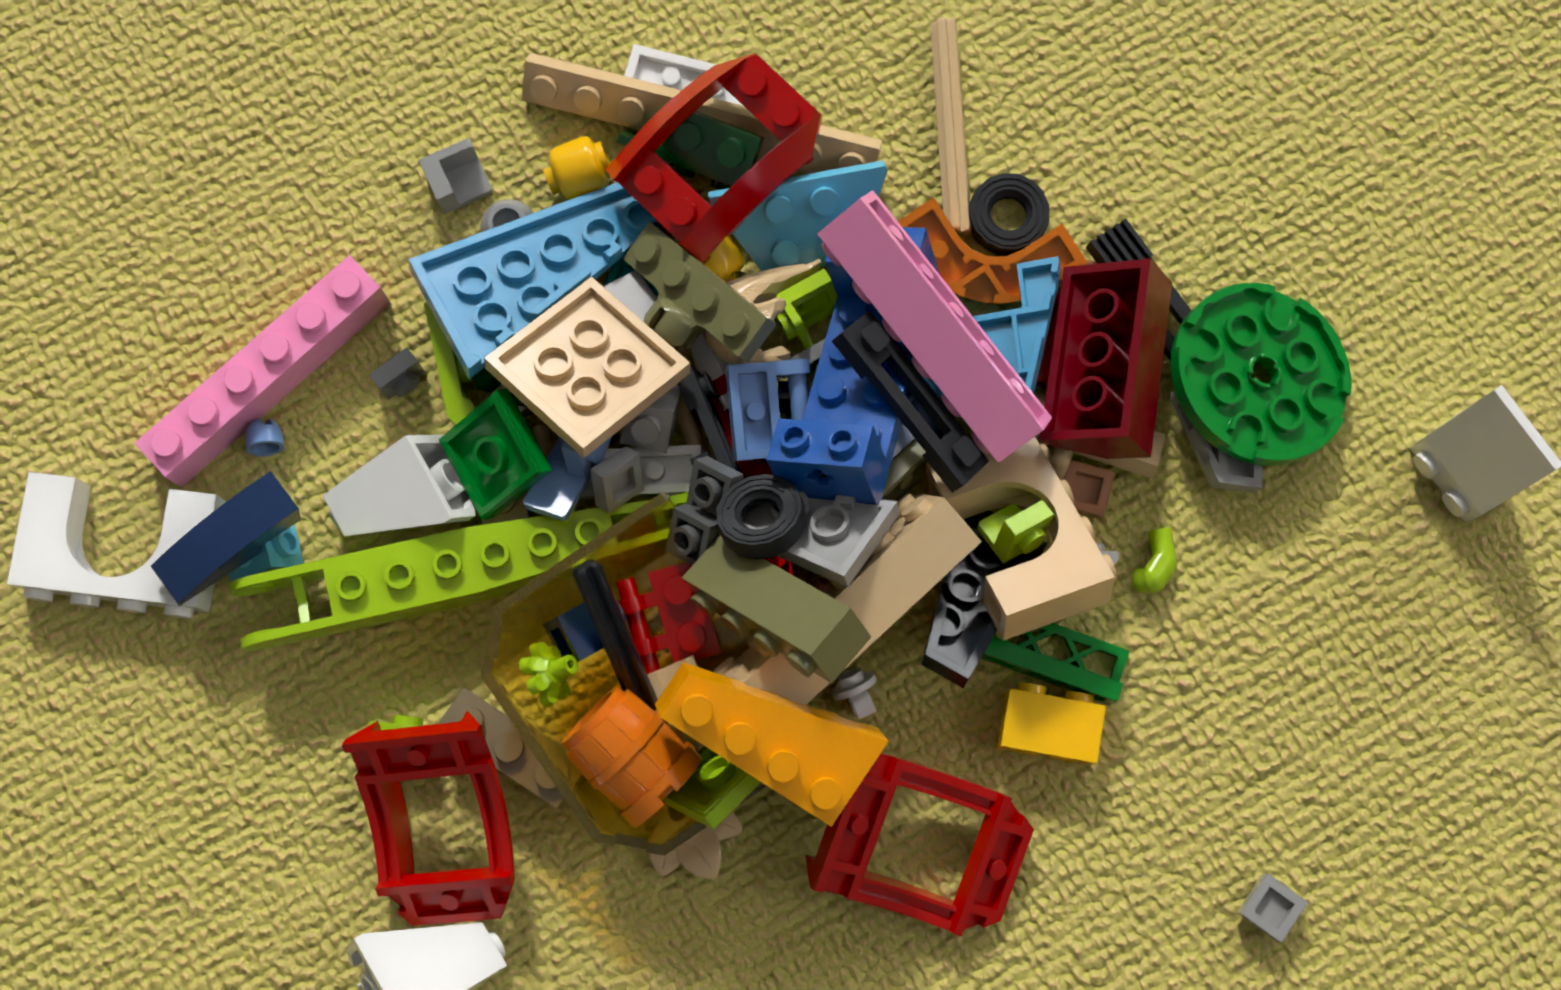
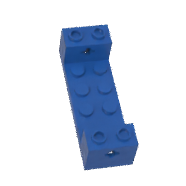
M903 227L939 273L926 228ZM826 256L825 264L838 297L802 420L778 419L766 461L774 476L786 479L798 491L805 492L807 498L835 500L836 495L854 497L856 503L879 505L883 497L902 421L867 377L860 378L833 344L832 340L869 310L882 326L883 317L872 303H865L857 295L852 286L853 279L843 266L835 265ZM894 340V342L898 345V347L902 350V352L913 364V355L908 350V348L904 345L902 341L897 342ZM886 361L881 363V366L908 398L910 393L908 388Z

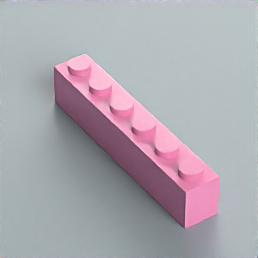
M873 190L859 198L817 233L823 241L822 248L826 256L835 265H842L853 279L852 286L857 295L865 303H872L883 317L882 324L887 333L895 341H902L913 355L912 362L917 371L924 378L934 381L943 393L942 400L947 409L954 416L964 419L972 429L971 434L975 444L986 455L991 454L999 463L1045 429L1052 419L1051 415Z
M349 255L139 438L135 445L164 477L182 488L238 439L251 422L263 417L390 305L391 302L381 287Z

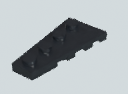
M991 511L963 519L982 542L942 578L921 660V665L963 689L998 631L983 603L985 577L1041 556L1048 544L1044 541L1032 552L1022 553L1003 564L977 530L981 520L994 514Z

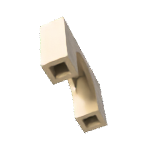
M1036 437L1029 440L999 463L991 454L986 455L983 453L989 462L963 487L953 493L929 463H926V494L944 497L962 519L989 510L1005 508L1011 504H1016L1023 511L1041 500L1045 502L1054 514L1048 526V531L1054 543L1045 553L1033 560L985 577L983 603L1003 641L1110 603L1113 584L1117 580L1114 563L1108 554L1102 555L1095 543V534L1089 519L1086 516L1081 517L1074 506L1073 493L1068 482L1065 479L1059 480L1050 464L1052 456L1048 447L1043 443L1039 444Z

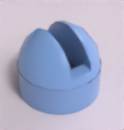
M260 418L251 422L246 428L245 433L246 452L252 456L264 457L283 451L284 439L280 425L272 419H268L264 425Z

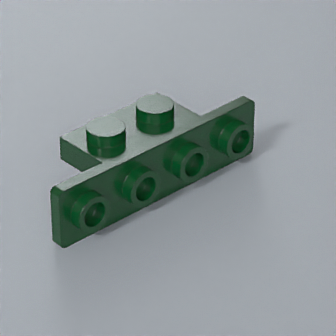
M695 111L655 152L664 161L669 162V166L679 175L694 178L695 173L712 179L710 185L721 190L730 188L756 163L764 137ZM630 129L620 132L617 143L626 146L638 132Z

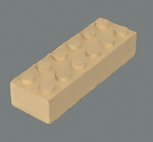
M907 494L898 500L899 516L848 587L821 575L818 576L821 582L814 588L850 607L871 636L847 667L982 542L944 497L924 494L912 496ZM753 635L747 641L750 647L736 660L733 657L726 659L713 671L714 673L744 682L748 686L769 693L780 694L804 705H807L830 683L815 673L809 678L802 675L786 660V655L781 652L776 657L771 656L754 641Z

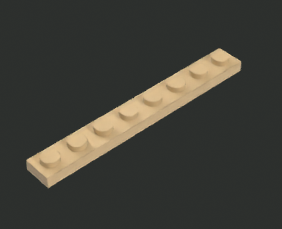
M529 53L524 64L522 101L641 130L663 106L682 91ZM710 98L696 110L763 136L764 140L757 160H760L781 143L743 105ZM821 125L819 135H816L812 155L814 159L808 166L805 164L799 170L816 173L877 162L882 140Z

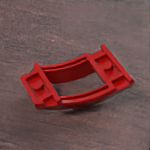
M753 53L714 65L691 82L643 126L605 170L614 181L619 183L679 241L681 246L705 264L711 258L709 255L727 235L731 236L773 191L805 164L808 166L814 159L812 155L816 135H819L823 116L761 57ZM725 88L767 127L781 143L755 163L711 206L655 151L692 113Z
M466 711L460 722L381 730L379 722L376 721L346 738L342 743L344 753H351L358 771L354 778L365 806L374 843L378 884L375 887L377 896L390 897L400 906L397 913L412 926L501 919L515 881L513 846L500 779L481 725ZM469 774L483 821L489 867L415 874L410 824L400 781Z
M881 753L832 827L826 826L816 856L805 854L809 885L814 891L821 893L826 891L843 895L846 899L900 913L948 930L954 935L962 936L965 929L975 925H980L984 928L1001 921L1034 829L1026 817L1015 808L1011 802L1012 798L1005 794L920 764ZM897 785L985 814L954 900L905 882L867 871Z

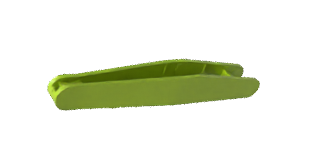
M688 492L653 500L622 504L609 514L601 508L572 511L567 521H560L548 516H538L464 527L233 580L229 583L231 594L236 596H251L278 588L293 586L300 623L260 630L245 635L240 639L241 649L243 651L261 650L471 605L571 574L575 566L582 564L586 560L593 559L595 562L602 564L665 544L668 540L672 515L669 514L673 513L674 507L686 504ZM648 518L654 519L655 529L616 540L612 524ZM325 579L332 616L313 620L306 583Z

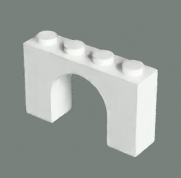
M28 472L7 581L8 585L24 590L23 598L52 602L54 594L71 596L70 604L99 608L100 600L117 602L116 609L134 613H146L147 605L164 607L163 615L184 619H193L194 611L210 613L215 583L181 606H178L152 570L151 565L194 526L227 501L216 494L169 489L160 540L151 558L143 566L129 574L118 577L100 576L89 565L82 546L83 528L91 486L75 477Z

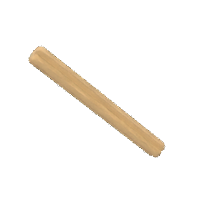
M943 17L938 18L937 21L932 22L930 25L943 212L956 233L964 235L970 232L971 223L969 219V188L958 33L956 21Z

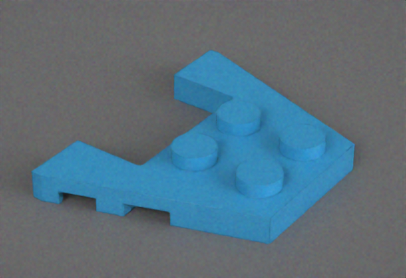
M1058 256L1017 264L1021 308L973 316L1033 394L1062 271ZM924 378L932 390L942 397L943 393L934 381Z

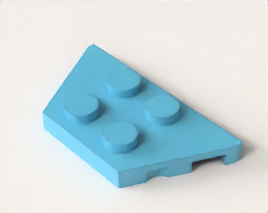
M882 160L789 177L733 232V235L761 271L795 264H808L819 258L822 262L820 267L826 266V254L822 248L823 241L817 233L859 198L872 190L879 197L887 174L886 165ZM729 188L708 192L710 205L713 206Z

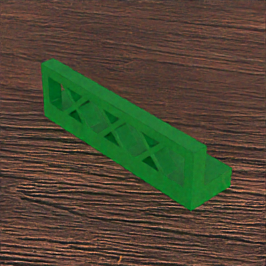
M1051 623L1037 628V630L1043 631V633L1033 637L1031 631L1024 633L1027 640L1018 645L1003 641L995 635L981 658L1069 691L1091 694L1094 696V700L1112 705L1118 702L1124 684L1120 682L1130 650ZM1051 635L1060 637L1064 640L1072 657L1060 661L1041 653L1036 642ZM1074 643L1089 649L1078 653ZM1095 651L1115 657L1109 678L1088 671L1081 658Z

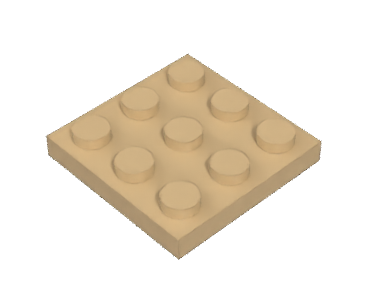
M590 277L484 358L485 369L583 458L587 457L690 374V362L593 277Z

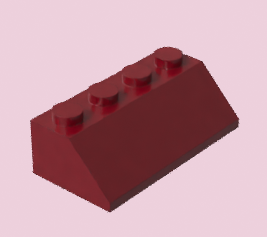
M1151 258L1064 267L1044 408L1051 415L1052 419L1040 433V441L1043 444L1104 459L1151 457L1172 291V281Z

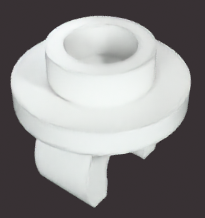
M860 667L841 673L836 678L837 684L830 690L834 700L848 699L858 719L876 712L867 691L877 681L874 672H863Z

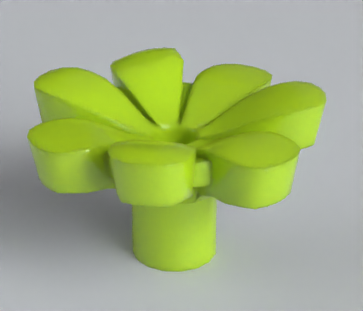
M544 642L532 643L529 647L532 657L521 658L519 668L522 673L533 676L527 681L529 692L532 695L541 692V704L544 707H550L557 703L558 699L562 701L570 695L571 690L566 680L577 672L578 664L572 655L561 657V652L556 646H547Z

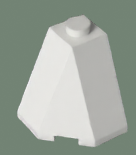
M405 435L322 495L330 509L331 520L342 531L343 535L372 534L463 522L475 517L476 508L471 499H469V495L439 442V439L444 435Z
M483 922L364 933L354 938L346 947L350 964L353 967L361 964L363 971L359 975L361 983L357 984L358 990H471L507 966L503 959L505 949L501 940L492 930L488 932Z

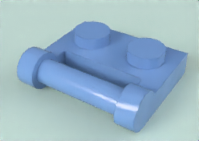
M809 359L725 366L734 461L767 459L778 419H780L776 377L787 376L791 419L802 420L808 401L806 374H810Z

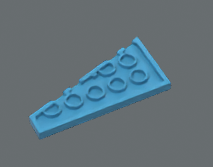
M614 183L408 259L409 270L467 377L470 379L485 367L484 358L590 277L596 279L623 258L649 221L658 227L663 225L619 183Z

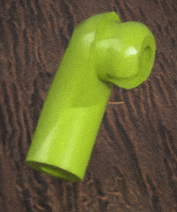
M1159 528L1148 531L1152 558L1148 561L1145 568L1135 569L1131 577L1133 587L1139 593H1146L1148 591L1156 593L1161 591L1176 572L1177 559L1171 528Z

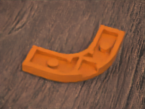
M934 197L898 221L902 227L926 228L940 276L955 294L978 302L1003 304L1020 301L1018 263L1058 256L1062 270L1060 280L1063 277L1064 267L1088 263L1063 224H1060L1020 251L1007 256H986L972 250L958 236Z

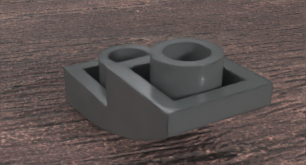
M709 456L694 459L687 502L673 508L666 545L668 553L690 565H693L720 535L717 528L716 509L722 495L733 484L743 480L744 474Z

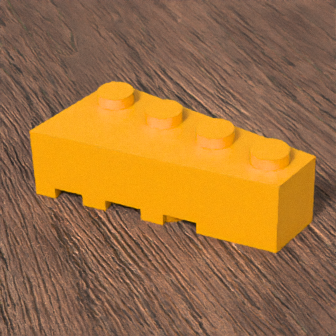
M685 662L682 663L655 703L660 718L831 827L889 742L877 727L840 717L838 714L821 708L816 709L792 701L790 698L780 694L769 693L748 686L744 682Z

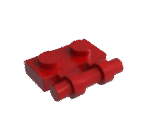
M687 562L648 572L653 589L650 592L639 594L634 577L616 581L620 600L617 602L624 610L630 635L647 674L660 669L656 652L666 648L670 649L673 663L694 655L695 660L721 653L713 619L701 612L691 602L690 598L694 593L682 579L684 574L692 567ZM657 606L665 632L651 636L644 610Z

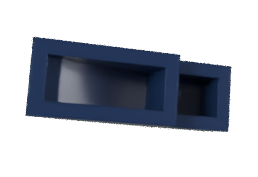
M270 471L194 526L151 565V568L178 606H181L262 552V545L301 520L299 508Z

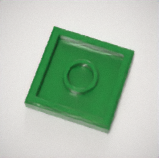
M508 389L496 390L439 439L482 521L494 518L552 471Z

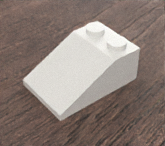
M1502 385L1409 448L1414 454L1413 461L1417 469L1426 478L1433 479L1443 493L1442 500L1445 506L1453 515L1461 517L1465 523L1485 514L1561 467V461Z

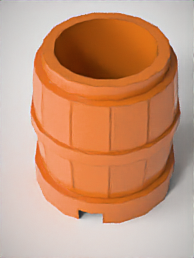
M619 686L614 687L604 695L575 724L561 742L567 749L565 752L566 757L587 779L586 783L592 789H597L609 801L620 808L618 814L634 828L643 824L665 804L662 800L673 789L677 792L702 761V757L696 751V748L689 741L683 743L668 724L659 717L657 710L651 709L629 689L623 691Z

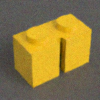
M1024 682L1018 683V689L1010 688L1005 692L996 749L1034 756L1044 754L1048 755L1050 759L1088 766L1097 764L1106 706L1094 704L1093 695L1066 691L1065 698L1046 695L1047 687Z

